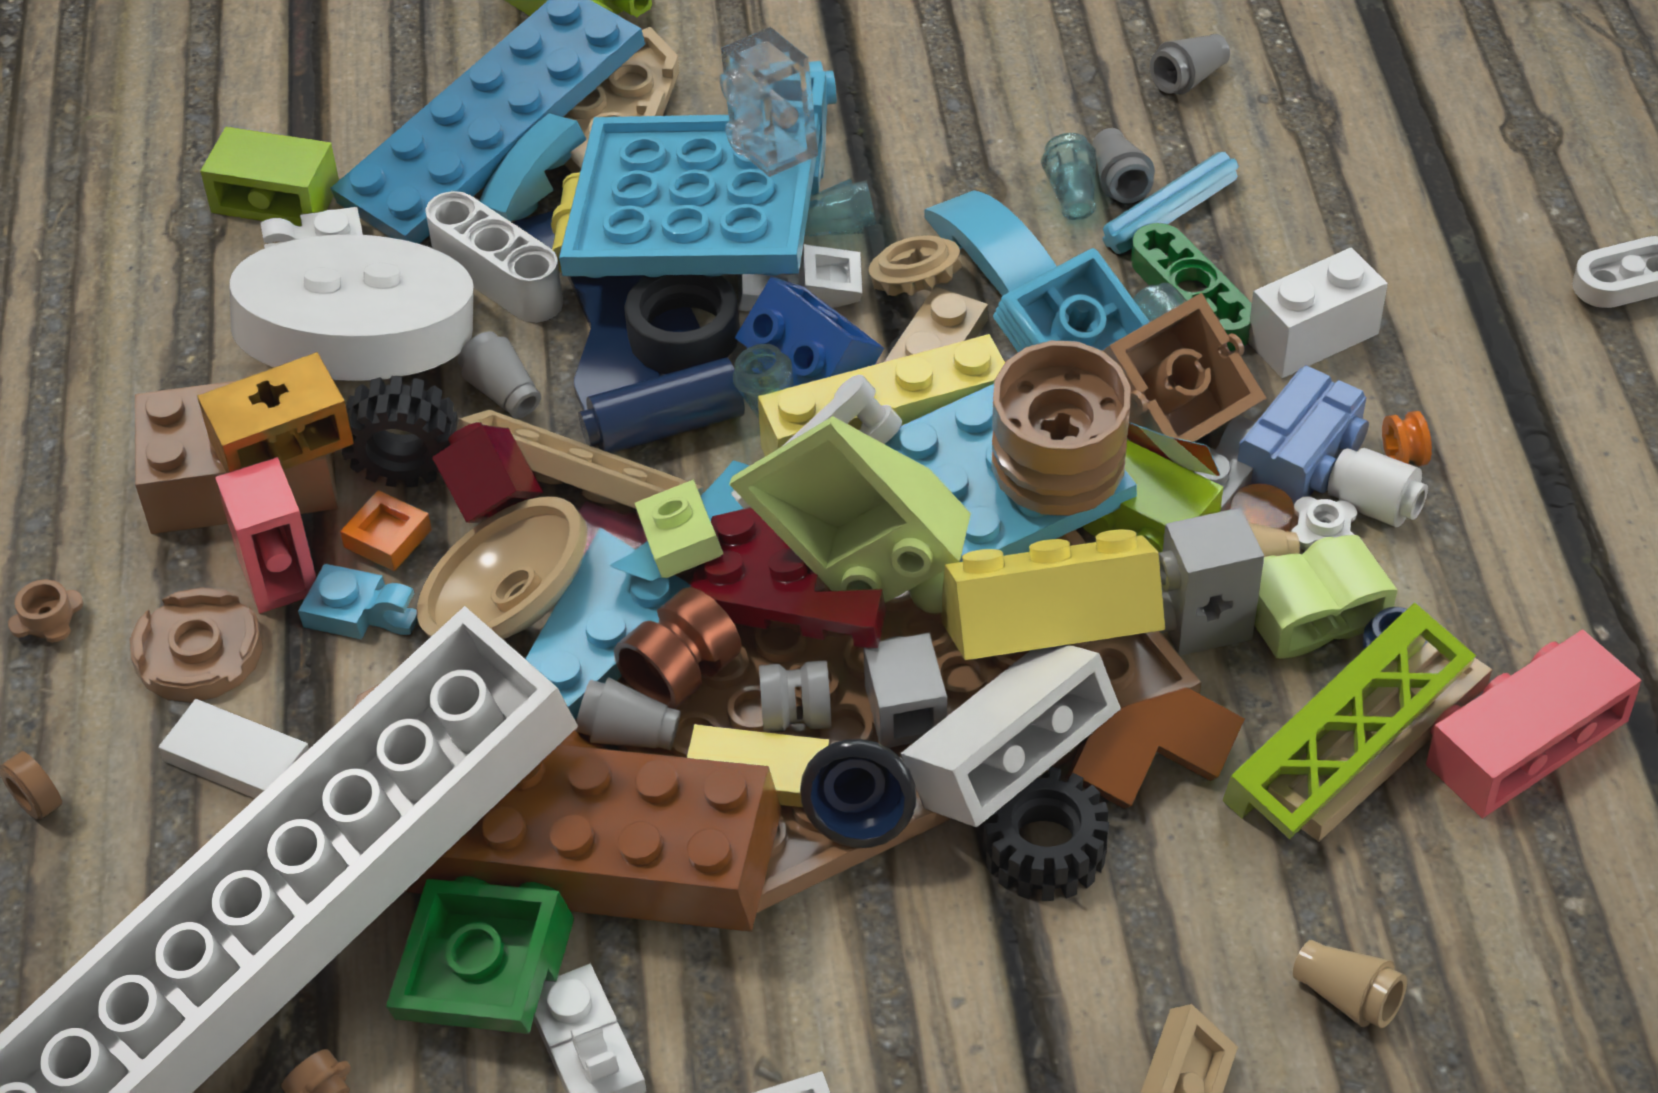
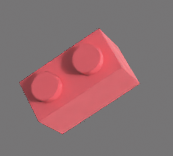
M278 457L215 477L238 560L259 614L305 599L316 580V574L300 510Z

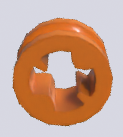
M1411 411L1406 414L1404 420H1401L1398 415H1389L1384 418L1382 440L1386 456L1407 464L1409 461H1412L1416 466L1428 465L1432 455V442L1428 424L1420 411Z

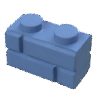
M1307 365L1300 368L1239 444L1237 461L1253 468L1251 485L1249 487L1263 494L1268 491L1271 498L1294 508V504L1298 499L1310 496L1314 490L1322 494L1325 493L1328 489L1332 468L1341 452L1346 448L1358 451L1366 437L1369 422L1363 419L1367 398L1364 392L1340 380L1334 383L1329 375Z

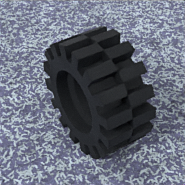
M391 376L390 385H385L381 377L371 379L370 389L361 384L355 389L354 396H349L346 404L354 444L342 448L341 453L344 460L351 459L350 468L356 473L366 468L365 479L374 483L379 476L386 477L385 486L396 487L397 479H404L407 488L417 487L419 477L427 484L435 481L437 472L440 473L432 457L450 446L448 438L456 432L457 411L453 412L454 404L448 397L441 400L442 390L434 385L427 392L424 391V381L413 378L411 386L402 384V376ZM386 430H403L410 432L412 434L400 435L388 432Z
M1050 767L1049 778H1036L983 822V855H986V866L989 872L994 874L999 871L998 883L1007 890L1015 881L1019 882L1018 896L1030 899L1033 888L1042 890V901H1054L1055 889L1057 888L1062 889L1066 899L1077 895L1078 881L1087 889L1095 882L1096 871L1101 873L1105 864L1109 832V811L1106 802L1099 803L1100 792L1093 785L1082 792L1083 777L1075 773L1071 774L1067 782L1061 781L1060 768ZM1050 821L1067 828L1071 832L1072 837L1064 844L1043 847L1024 840L1020 836L1019 830L1032 822Z

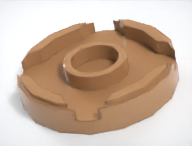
M204 587L178 591L162 599L164 606L156 609L152 614H150L148 609L137 620L129 639L131 660L136 674L145 687L167 700L190 703L195 699L202 701L217 698L238 687L255 670L263 650L259 622L250 606L248 609L247 606L240 603L238 596L226 590Z

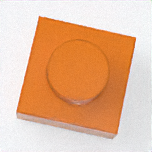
M378 490L340 530L344 548L395 571L430 533L432 528L429 513Z

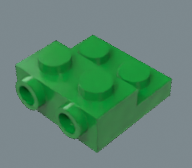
M460 876L455 878L454 881L427 879L386 1008L395 1020L529 1034L544 981H557L575 918L560 892L541 883L525 882L520 884L519 887L490 885L481 879L470 876Z

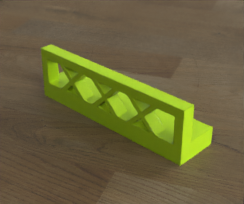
M1414 602L1231 775L1222 801L1241 819L1253 808H1256L1287 838L1291 839L1469 668L1476 655ZM1426 640L1451 661L1439 673H1409L1408 660L1423 647ZM1378 687H1398L1400 710L1393 717L1364 716L1363 700ZM1410 688H1422L1411 699ZM1330 730L1353 731L1355 754L1347 761L1317 760L1316 743ZM1365 731H1378L1365 743ZM1306 753V760H1298ZM1281 774L1307 775L1308 799L1293 813L1267 791L1268 786ZM1318 775H1332L1319 787Z

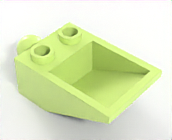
M832 416L732 476L729 485L815 574H818V577L832 591L882 589L886 603L909 590L911 599L918 608L928 613H942L945 564L960 562L971 513L929 468Z

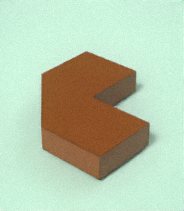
M1188 687L1121 707L1117 713L1081 742L1065 777L1069 779L1072 773L1083 777L1084 788L1087 789L1093 785L1100 792L1101 797L1123 809L1132 806L1156 752L1212 781L1219 777L1245 718Z

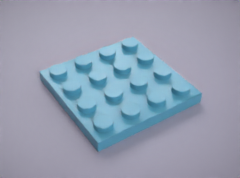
M818 113L594 117L560 251L559 260L562 276L599 278L603 276L645 275L648 277L705 275L713 277L723 274H763L767 276L799 274L820 137Z

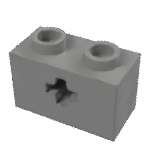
M1242 508L1167 523L1165 525L1163 552L1158 553L1165 630L1160 631V633L1168 632L1179 656L1252 640L1264 554Z

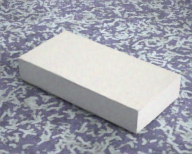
M195 699L159 745L158 749L162 760L166 763L252 798H257L307 752L309 747L306 742Z

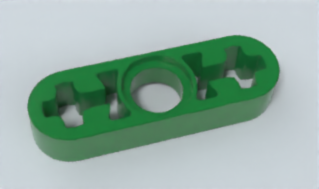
M1153 223L1138 229L1133 237L1131 264L1136 273L1171 309L1202 293L1216 317L1220 319L1219 322L1227 335L1231 333L1237 335L1243 345L1246 346L1249 341L1251 326L1250 314L1252 303L1177 228L1168 224ZM1186 280H1194L1203 283L1207 288L1200 292H1188L1178 287L1177 284ZM1227 343L1229 351L1236 350L1233 343Z

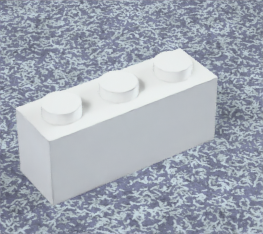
M1071 645L1030 650L905 749L901 756L911 771L916 790L925 809L978 827L1117 713L1121 707L1099 653Z

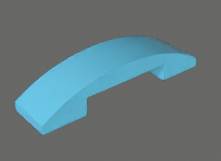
M973 190L924 209V218L941 238L955 242L959 249L964 248L1002 296L1057 267L1047 251L1024 223L1002 203L983 192ZM1082 327L1074 329L1076 331L1086 333V331Z

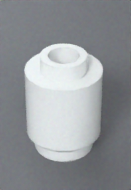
M1346 448L1341 452L1332 468L1328 481V494L1339 498V501L1350 502L1356 507L1358 513L1394 527H1399L1406 518L1411 520L1417 518L1425 503L1428 486L1421 483L1422 471L1418 467L1367 448H1361L1358 452Z

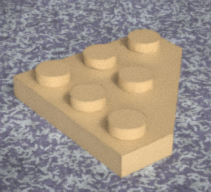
M651 27L642 30L645 45L564 116L565 118L578 121L587 139L571 151L570 159L564 163L571 173H579L581 171L594 117L663 116L679 75L678 55Z

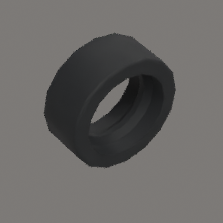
M705 275L644 276L628 292L624 307L628 340L632 353L646 367L663 374H670L728 358L737 347L738 340L735 339V336L740 329L738 300L733 286L722 275L713 277ZM682 307L699 308L716 316L712 322L705 326L687 332L664 331L650 324L656 316L667 310Z

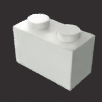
M1348 248L1254 290L1248 343L1281 378L1297 372L1305 365L1315 364L1379 334L1388 283L1355 250Z

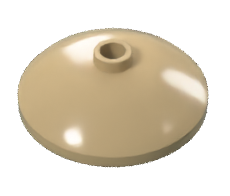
M538 497L509 506L479 523L447 551L428 576L417 604V619L422 630L430 638L464 606L502 639L515 635L536 623L559 601L581 566L587 542V526L584 518L574 505L565 499Z

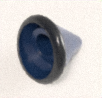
M845 739L832 743L818 751L808 762L802 774L800 784L801 803L809 821L826 838L842 846L873 848L886 844L906 828L915 811L917 800L916 786L910 769L902 758L890 748L869 740Z

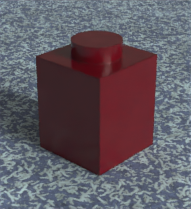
M481 422L469 424L454 432L448 438L450 446L432 457L466 523H481L509 506L533 499L543 493L509 428L483 425Z

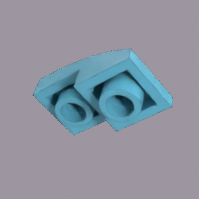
M549 113L533 125L516 142L495 169L479 201L510 222L523 219L532 214L538 207V201L553 191L544 171L555 169L566 163L572 155L571 151L587 140L578 121Z

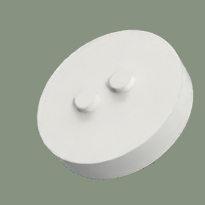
M324 235L295 239L262 249L247 257L235 268L230 278L231 333L237 345L244 352L273 368L318 352L333 380L365 381L379 377L388 379L391 376H407L429 370L451 360L470 341L473 331V280L468 271L450 256L410 241L372 235Z

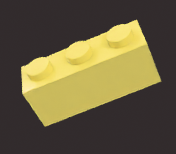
M1132 530L1105 531L1096 535V542L1070 546V542L1067 540H1042L1031 544L1029 552L1003 556L1001 550L997 549L975 550L962 556L963 562L945 564L942 592V624L964 660L1165 630L1159 554L1143 535L1136 536V532Z

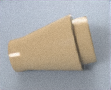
M1309 940L1304 944L1293 967L1294 979L1311 987L1361 1027H1366L1371 1023L1380 1028H1385L1397 1014L1406 993L1407 977L1395 971L1393 961L1325 946L1314 940Z

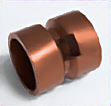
M692 587L683 588L657 610L658 623L654 621L642 622L618 642L614 648L615 662L628 685L632 689L672 709H676L699 689L702 684V678H712L737 657L741 651L740 636L728 614L714 599L703 591Z

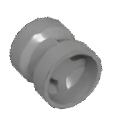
M827 661L806 662L800 669L786 670L780 664L759 665L763 732H783L790 724L804 723L810 729L831 728ZM801 686L802 706H796L795 687Z

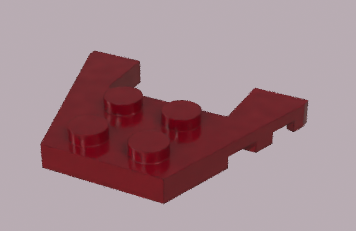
M751 507L712 516L711 524L723 554L721 557L698 565L690 587L703 591L714 599L728 614L733 623L767 629L771 624L770 620L800 625L802 636L825 640L829 635L828 631L852 635L854 646L863 648L879 647L886 614L882 589L823 591L825 583L818 577V574H815Z

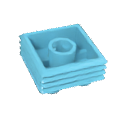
M1094 248L1081 253L1003 295L998 304L999 306L996 308V312L993 314L994 320L1017 352L1028 346L1051 340L1075 341L1104 350L1112 343L1150 322L1100 253ZM1082 327L1086 331V333L1079 332L1074 329Z

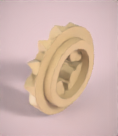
M930 235L915 236L895 242L885 248L869 265V274L874 289L886 291L887 295L896 296L902 292H907L908 295L913 296L917 291H932L933 286L936 284L951 281L953 274L962 268L960 249L951 240Z

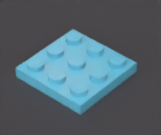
M994 384L902 425L898 432L885 444L929 468L971 513L960 562H963L962 556L964 554L981 549L1001 550L1003 556L1029 552L1031 544L1042 540L1057 539L1120 509V503L1137 496V484L1125 470L1124 477L1114 494L1096 508L1070 516L1045 515L1015 503L1000 489L991 469Z

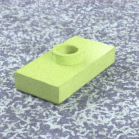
M694 479L634 503L662 578H668L721 557L723 554Z

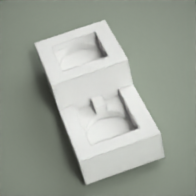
M803 244L799 274H780L776 276L737 274L738 309L741 311H751L770 277L804 286L831 308L859 302L862 296L860 252Z

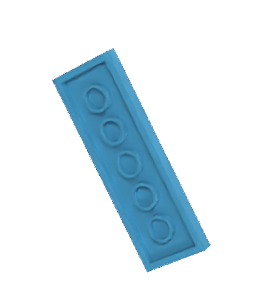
M548 0L335 183L330 189L336 202L344 208L357 207L359 218L390 238L420 244L430 235L425 210L431 199L441 193L450 191L464 192L472 197L487 185L505 155L533 125L549 113L564 117L645 45L641 28L591 0Z

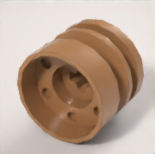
M1054 340L1028 346L1005 362L994 380L991 469L1000 489L1015 503L1040 514L1070 516L1094 509L1114 494L1125 473L1131 386L1122 367L1102 350L1075 341Z

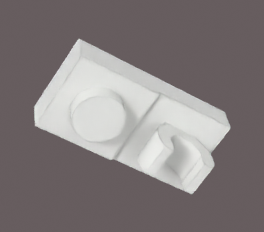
M591 963L558 976L556 982L544 981L533 1020L566 1093H646L645 1079Z

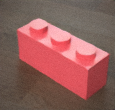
M1582 629L1561 644L1554 641L1545 645L1534 656L1530 664L1513 675L1503 673L1497 676L1484 689L1482 695L1465 706L1453 705L1446 709L1436 719L1431 728L1432 740L1426 766L1483 819L1628 722L1642 680Z

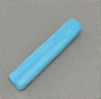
M1217 152L1104 225L1103 231L1105 236L1102 238L1106 247H1111L1116 254H1124L1132 248L1134 234L1141 227L1153 223L1170 224L1234 182L1238 177L1236 172L1239 167L1235 158L1230 159L1226 152Z

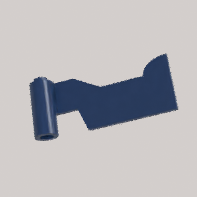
M554 211L511 222L549 248H553L555 234L552 231L551 222ZM645 275L603 276L599 278L567 276L591 328L574 377L575 395L582 408V411L578 412V417L587 445H598L600 450L612 454L744 416L745 406L741 386L736 371L728 358L660 376L658 371L646 367L632 353L628 340L624 307L628 292ZM688 307L667 310L650 322L652 326L669 332H687L701 328L692 309Z

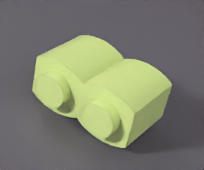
M1345 535L1335 538L1325 537L1314 542L1303 554L1264 557L1254 625L1276 658L1297 657L1314 651L1333 639H1347L1364 633L1367 623L1383 609L1394 607L1398 590L1358 535Z

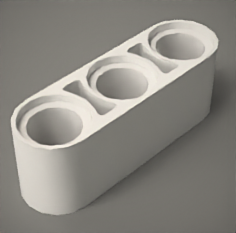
M450 191L441 193L428 202L425 211L432 249L438 250L459 262L470 274L473 280V288L526 322L538 323L547 321L561 311L563 297L557 256L551 248L464 192Z

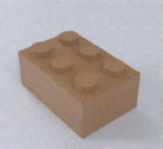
M236 381L135 394V486L151 534L228 524L215 477L226 474L209 440L197 395ZM334 452L283 470L300 514L338 509Z

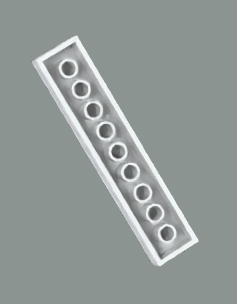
M464 606L0 1033V1093H193L578 727L559 689Z

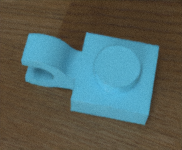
M329 564L323 565L298 610L304 628L361 640L369 625L384 628L400 635H410L418 621L417 610L407 608L414 596L412 588L398 583L385 585L382 575Z

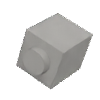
M930 633L909 637H891L880 641L878 648H863L865 688L878 740L881 745L889 748L912 744L947 717V694Z

